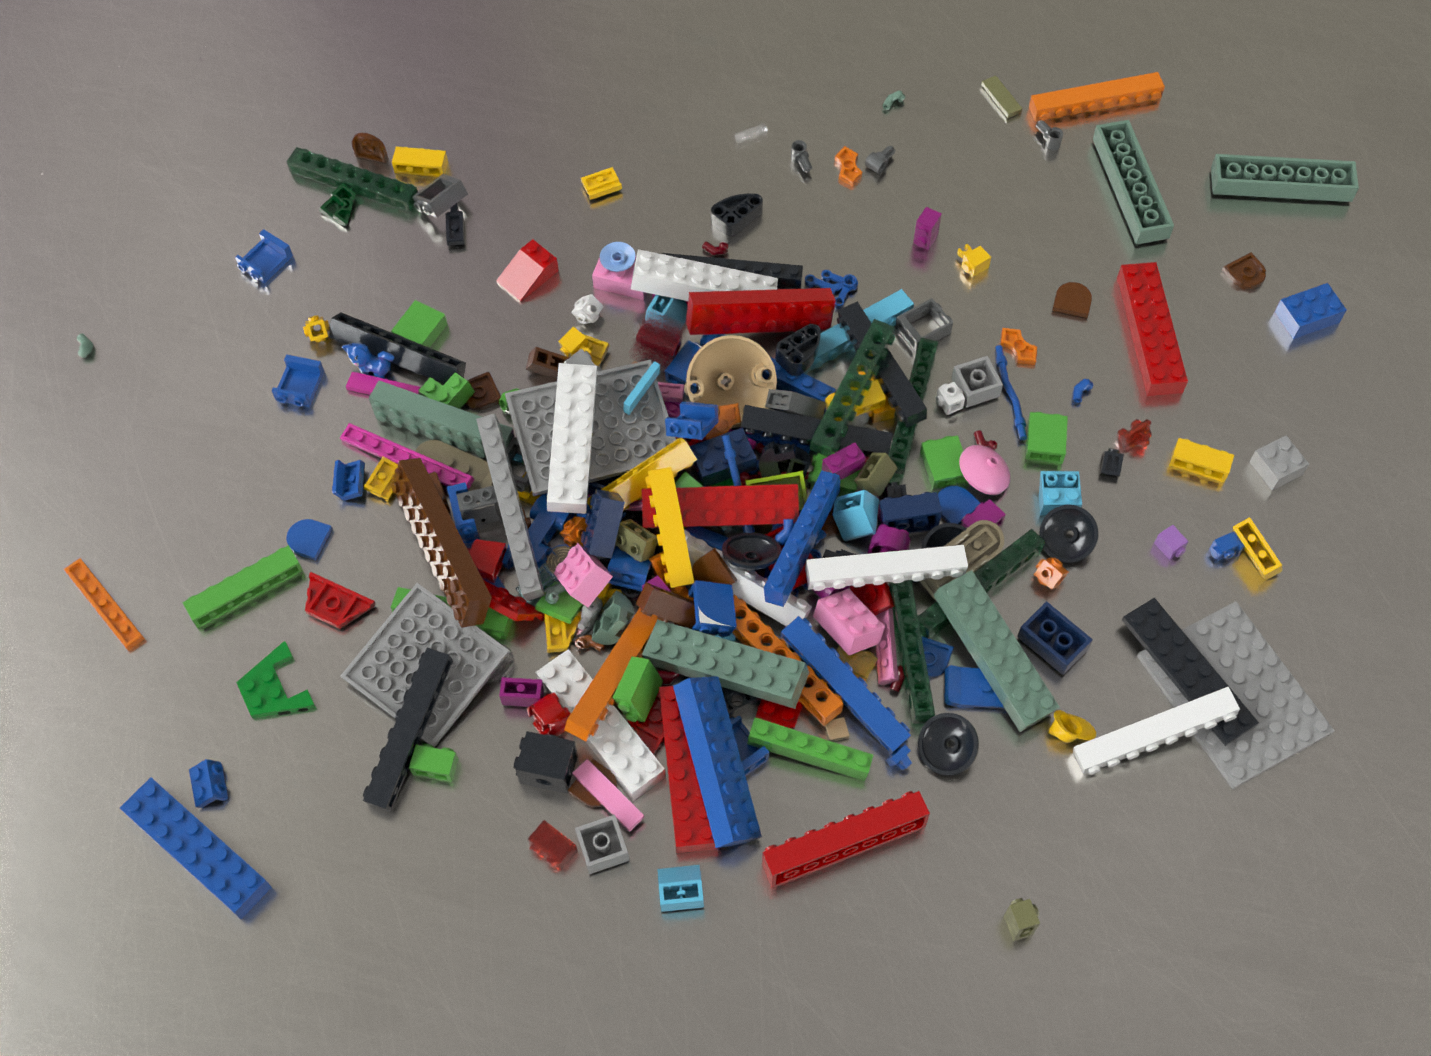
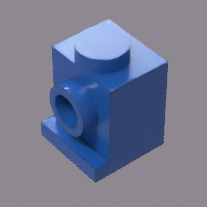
M1233 531L1215 539L1209 549L1213 558L1219 561L1224 558L1226 560L1230 559L1234 555L1236 557L1240 556L1245 546Z

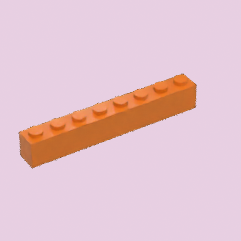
M1154 72L1031 95L1029 109L1035 122L1039 120L1045 121L1047 119L1156 100L1162 97L1165 85L1159 73Z
M641 608L638 609L568 717L565 731L584 741H587L590 735L594 736L599 728L598 722L600 720L604 721L609 711L607 709L608 706H613L615 703L613 696L631 657L643 658L642 653L657 622V615L647 616L641 612Z

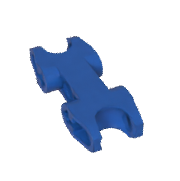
M548 493L542 494L530 510V518L534 521L529 527L528 532L539 571L545 566L544 563L547 561L546 555L550 556L552 553V548L547 545L557 530L562 531L564 524L575 515V513L547 511ZM509 544L502 561L503 566L508 569L514 565Z

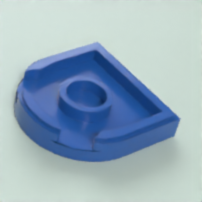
M948 486L938 493L942 510L941 517L947 523L960 525L962 518L968 513H973L980 504L970 492L959 486Z
M312 519L300 520L288 530L286 536L287 544L295 554L316 561L333 528L331 525Z
M915 635L908 658L909 665H911L910 668L922 678L932 679L939 677L945 672L954 647Z

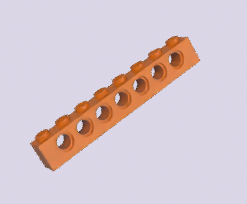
M735 594L733 595L735 616H741L744 619L736 618L737 627L732 634L743 645L801 661L800 656L796 652H792L786 642L781 638L779 639L774 634L773 629L769 625H765L759 615L748 608L743 599H739ZM750 630H756L757 632L752 633ZM769 643L770 646H764L763 644ZM807 666L809 675L805 684H810L812 687H803L798 701L825 726L842 712L843 701L838 694H834L829 689L824 680H820L815 675L814 670L810 666ZM817 698H824L826 701L821 702Z

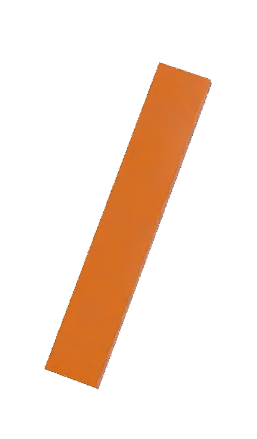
M81 558L64 569L128 651L145 639Z

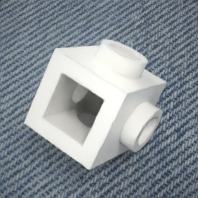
M590 294L581 297L575 303V308L571 313L583 325L594 323L599 318L598 314L604 306Z
M952 382L950 384H943L938 388L936 402L948 415L963 409L965 397L962 389L955 382Z

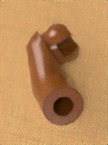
M592 635L581 636L575 640V646L578 649L593 647L597 651L602 652L606 645L592 641Z

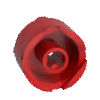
M554 692L547 694L527 708L529 717H534L535 722H533V725L539 734L559 736L565 732L566 722L571 713L566 707L562 708L559 698Z

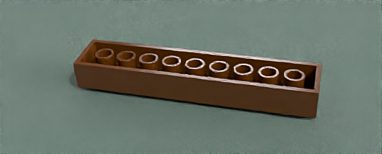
M421 458L399 460L397 469H395V479L392 482V491L396 493L399 505L403 508L405 517L412 526V532L416 534L419 546L423 548L426 560L432 567L433 575L437 577L440 589L446 595L447 603L454 612V618L458 620L461 628L484 624L492 597Z

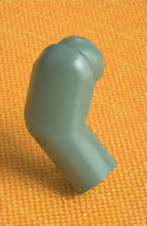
M898 90L888 95L882 105L883 108L889 110L895 100L902 102L905 99V94Z
M81 333L77 336V340L81 343L78 355L86 358L93 349V343L85 334Z
M561 582L547 588L545 599L549 604H555L559 599L558 594L566 591Z

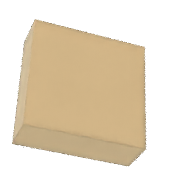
M844 717L833 719L825 725L829 741L835 742L848 739L850 736Z

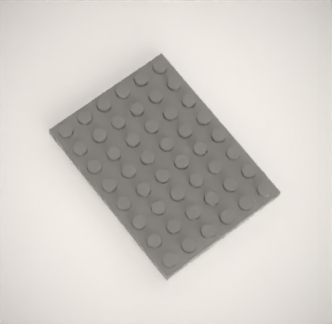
M651 360L597 372L589 483L623 475L676 440L675 437L666 436L665 419L669 416L657 379H655L630 415L626 414L623 410L625 400L652 365ZM557 381L505 393L533 496L548 493Z
M1236 601L1182 630L1259 722L1256 727L1227 746L1220 741L1211 728L1207 730L1205 727L1201 728L1194 734V737L1232 789L1239 787L1333 734L1335 730ZM1146 649L1138 653V659L1174 708L1189 702Z

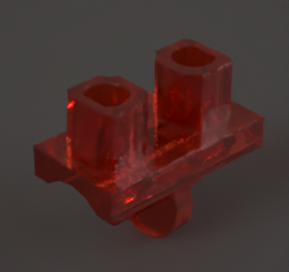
M1136 419L1130 425L1131 430L1120 429L1117 432V436L1122 442V449L1127 452L1134 446L1141 445L1142 447H1147L1150 444L1149 438L1152 437L1150 430L1151 421L1146 419L1142 422Z

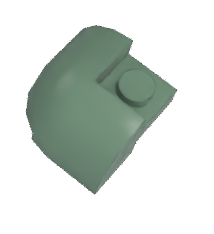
M617 590L602 607L604 612L600 617V621H595L591 640L602 645L617 643L623 634V629L626 627L627 622L634 615V607L630 600Z

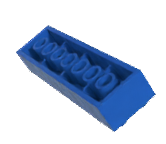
M719 677L688 678L674 685L675 696L715 847L745 844L761 838L760 826Z
M152 777L120 807L133 822L240 919L272 888L259 873Z

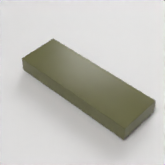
M996 75L982 81L981 86L1007 118L1022 113L1023 108Z

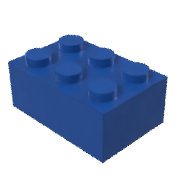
M1325 283L1281 299L1275 313L1291 337L1295 339L1340 323L1347 309L1330 285Z

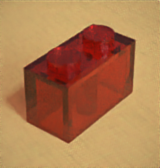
M545 820L528 838L529 849L537 856L543 855L546 858L545 862L554 869L558 867L561 871L578 852L576 844Z

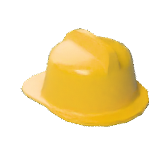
M1061 710L1054 712L1055 720L1049 729L1051 735L1065 743L1073 742L1078 738L1088 741L1095 739L1096 731L1085 719Z

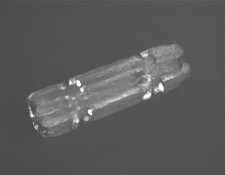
M762 123L757 125V128L754 126L744 130L743 133H736L735 139L738 143L744 142V139L749 140L759 136V134H765L767 127Z

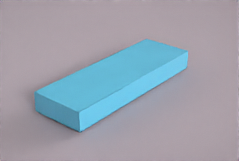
M657 362L652 363L625 400L623 410L626 414H631L660 374V364Z

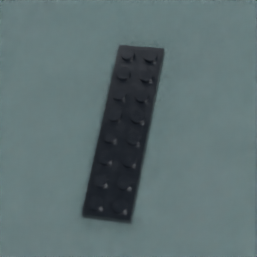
M1155 597L1123 616L1122 621L1189 702L1229 687ZM1230 687L1229 689L1240 708L1236 715L1237 717L1228 722L1224 720L1219 721L1215 727L1211 728L1225 746L1259 724L1257 719Z

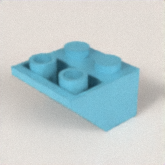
M655 295L647 308L646 317L649 319V317L651 318L649 313H655L656 316H663L668 325L673 320L675 328L677 329L680 326L682 329L686 323L688 305L684 300Z
M1079 471L1040 472V515H1047L1051 510L1062 505L1082 507Z
M866 490L837 497L834 502L833 517L844 541L876 534L879 498Z
M700 865L658 869L661 912L704 907Z

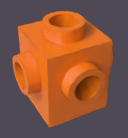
M573 517L564 524V529L560 534L568 546L575 547L577 543L583 546L581 537L583 531L586 532L587 524H585L584 517Z
M1050 557L1045 560L1042 559L1036 565L1037 570L1033 575L1038 578L1037 580L1040 584L1054 589L1061 584L1069 571L1062 566L1061 561Z

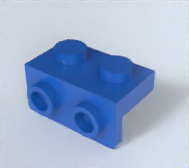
M340 460L335 461L332 493L343 501L362 496L365 463L362 460L344 464Z
M205 759L189 769L195 807L203 808L216 799L222 801L228 799L221 762Z

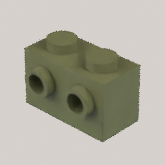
M872 453L854 481L861 490H866L872 495L880 497L892 479L897 467L887 453Z
M631 519L620 522L615 545L621 551L631 555L636 561L642 562L653 557L658 543L657 536Z
M1023 898L1013 900L1004 915L1013 941L1033 935L1040 925L1038 908L1035 904L1032 905L1030 899L1024 901Z

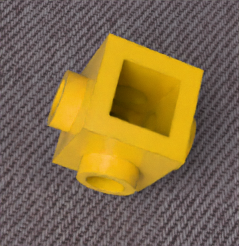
M318 315L308 317V321H305L306 326L303 327L305 336L309 337L310 341L315 342L326 340L328 331H330L328 320L324 321V318ZM315 325H320L321 328L319 330H315L313 327Z

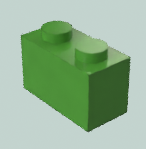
M429 744L416 745L409 769L413 775L452 782L458 763V756L450 748L437 749Z

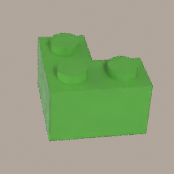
M454 373L443 386L430 377L418 390L422 396L458 409L475 393L469 382L457 373Z

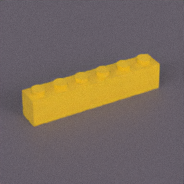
M678 438L601 490L618 493L625 502L624 511L629 508L631 503L642 499V488H647L645 477L649 476L648 471L672 467L673 477H676L679 471L691 467L697 458L683 438ZM590 496V497L587 499V504H588L589 507L591 508L592 506L590 505V498H591V496Z
M672 467L648 471L649 476L645 477L647 488H652L653 493L652 496H649L651 508L655 507L657 514L653 515L655 527L659 526L660 534H657L658 545L663 546L664 553L660 554L662 565H667L668 573H664L666 585H670L671 589L692 585L694 579Z

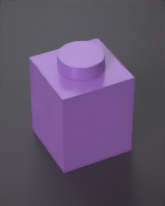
M1171 525L1158 534L1154 544L1170 560L1175 556L1178 558L1183 555L1189 541L1174 525Z

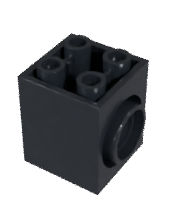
M527 731L525 738H521L519 745L521 752L519 757L516 756L513 766L520 784L568 794L567 790L570 787L572 773L578 759L575 741L556 735H543Z

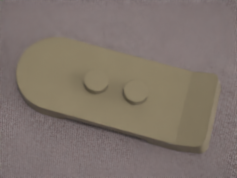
M438 440L423 442L415 450L417 453L473 476L475 480L468 491L493 486L488 462Z
M980 520L973 523L943 547L964 545L968 563L966 573L971 570L974 573L1000 553L1004 546V535L997 524L988 520ZM945 576L941 579L924 578L920 582L935 599L934 594L938 588L956 578L952 576Z

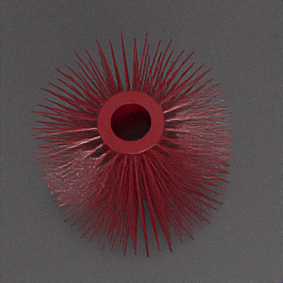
M646 317L647 321L644 319L645 324H643L642 320V326L640 325L638 333L633 334L637 335L635 338L636 342L633 345L635 348L633 349L640 358L642 352L646 359L648 357L649 360L652 359L654 361L655 359L656 362L658 360L660 364L663 362L667 369L672 359L682 349L680 348L682 345L681 339L684 338L682 336L684 334L678 327L677 329L675 326L673 328L670 323L665 325L664 322L663 324L661 321L660 323L657 322L656 318L652 320L650 317L649 319Z

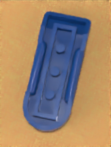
M950 665L945 669V703L947 705L960 708L1005 709L980 668Z

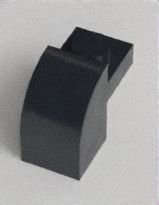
M773 441L763 448L759 460L762 478L781 475L782 467L780 461L796 457L795 444H782L776 448Z
M775 443L776 448H778V447L781 445V444ZM795 446L796 457L780 461L781 466L787 467L786 474L803 471L805 479L810 466V456L806 451Z

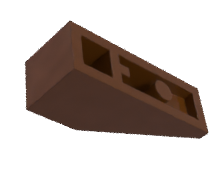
M535 347L529 353L526 370L545 376L558 377L559 363H564L570 357Z

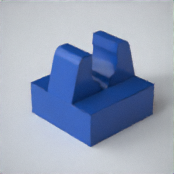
M903 745L885 761L890 767L897 765L902 770L907 769L912 764L907 756L911 750L906 745Z

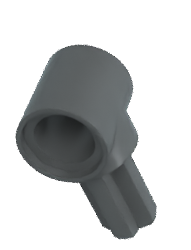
M1039 120L1036 128L1043 134L1046 147L1049 150L1059 149L1063 138V131L1057 127L1050 128L1045 121Z
M796 140L792 143L791 159L793 162L799 163L802 170L808 173L812 170V165L808 159L807 144L802 140Z
M887 146L882 152H872L867 157L865 165L876 173L881 174L887 167L888 159L895 154L894 147Z

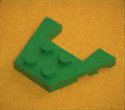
M286 641L282 642L236 682L252 718L276 715L278 712L298 711V709H313L316 707L308 690L290 698L285 693L275 667L294 659Z

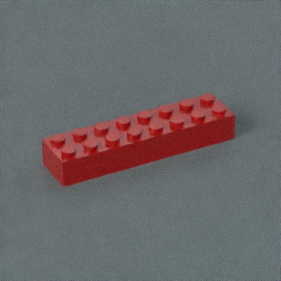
M1157 262L1121 265L1117 280L1146 396L1181 394L1184 392L1188 379Z
M831 288L689 292L686 325L690 335L798 331L809 324H815L821 330H828L831 328L836 300Z
M798 484L676 487L683 527L783 524V519H793V523H796L799 517ZM642 488L643 528H659V526L655 527L653 515H657L655 507L651 508L649 496L653 495L652 488Z
M673 686L659 687L676 854L718 849L715 847Z
M909 791L897 800H886L879 807H868L861 814L856 816L855 814H850L844 817L841 822H830L818 831L812 829L800 838L792 837L784 842L785 844L767 847L762 852V866L772 888L924 828L927 825L930 812L920 791L915 793Z

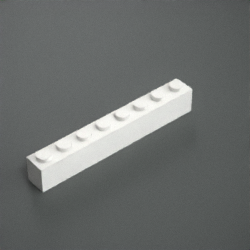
M684 530L692 568L696 560L714 548ZM716 549L737 578V581L732 584L733 595L735 594L739 599H743L749 605L786 627L798 616L802 619L807 618L812 606L805 600L797 598L790 593L784 607L765 602L763 587L767 579L759 576L754 570L741 569L731 565L724 559L722 551Z
M964 545L808 559L805 565L808 590L814 589L815 591H821L830 587L841 589L851 585L861 587L872 583L874 585H881L885 582L901 583L904 580L921 581L924 578L941 579L945 576L956 578L964 575L968 568Z
M1226 687L1077 745L1073 748V753L1082 773L1092 775L1099 772L1101 767L1107 765L1108 767H1113L1119 764L1120 760L1128 758V760L1136 758L1142 751H1154L1159 748L1158 745L1172 744L1178 741V737L1183 735L1190 737L1201 728L1205 727L1206 730L1213 728L1219 721H1231L1237 717L1236 715L1240 708L1229 687Z

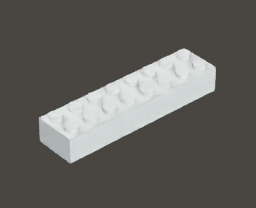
M638 249L631 290L688 301L689 292L777 290L778 278Z
M559 363L547 511L582 514L587 512L597 366Z
M569 649L536 671L537 679L543 681L545 691L548 694L554 692L558 696L562 708L566 707L570 713H572L593 680ZM609 705L604 721L600 720L598 722L599 728L594 736L590 735L585 742L604 766L612 772L616 781L634 802L666 778L665 768L615 706Z

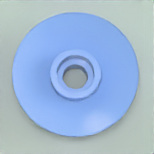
M613 242L601 250L600 262L607 270L614 272L624 271L635 262V251L627 243Z

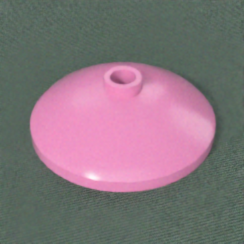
M972 445L962 452L959 460L960 469L970 485L978 491L989 495H997L1007 489L1010 484V471L1005 460L996 451L986 446Z

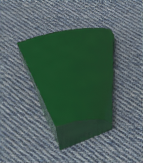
M342 183L331 193V197L319 208V211L334 222L346 226L356 193Z

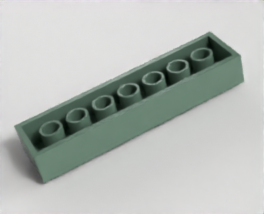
M1124 120L1096 125L1093 141L1136 245L1169 239L1174 224L1130 121Z
M1216 154L1211 166L1213 194L1352 202L1359 189L1355 161Z
M378 381L369 396V401L374 415L379 421L390 422L398 428L403 427L415 434L420 433L429 439H437L448 445L456 446L462 451H470L479 457H486L476 420L481 418V416L383 381ZM500 424L507 448L511 439L515 437L512 427Z
M972 570L938 588L934 594L935 599L1019 732L1048 717L1060 708Z
M658 619L642 653L643 657L649 659L655 667L691 678L718 676L721 687L794 709L809 675L805 662L666 623Z

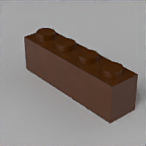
M645 583L636 602L643 614L647 616L654 614L663 622L668 623L670 620L675 625L686 626L692 629L696 623L694 600L650 583Z

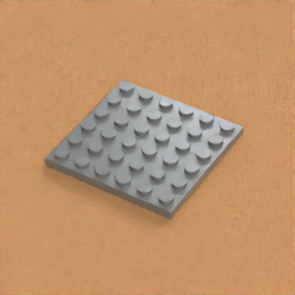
M416 583L340 677L395 718L397 711L403 706L404 694L411 687L412 675L418 670L420 656L426 651V648L450 655L453 663L421 738L429 745L435 747L508 656L510 651L477 626L461 628L458 620L454 618L452 608Z

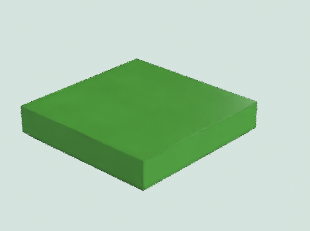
M553 581L550 587L558 584V582ZM567 590L558 594L559 599L555 604H549L545 596L541 597L536 604L535 610L568 624L572 623L584 606L570 596Z

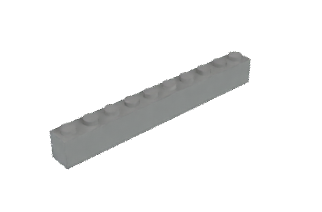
M495 413L477 418L521 593L526 601L545 596L500 423Z

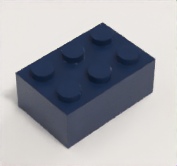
M743 428L689 446L697 458L693 465L703 487L732 478L728 460H725L724 456L725 448L722 436L725 435L730 436L732 448L735 449L737 456L735 460L739 476L743 472L748 473L757 470V458Z
M596 489L595 494L591 495L590 505L592 507L590 513L586 515V532L583 531L581 543H583L589 555L612 559L625 504L618 493Z
M923 492L919 495H904L899 498L888 497L880 500L877 516L878 525L885 524L892 528L906 530L909 534L929 532L939 525L942 510L937 492Z
M1047 601L1020 627L1017 635L1019 639L1062 675L1089 650L1093 641L1091 637Z

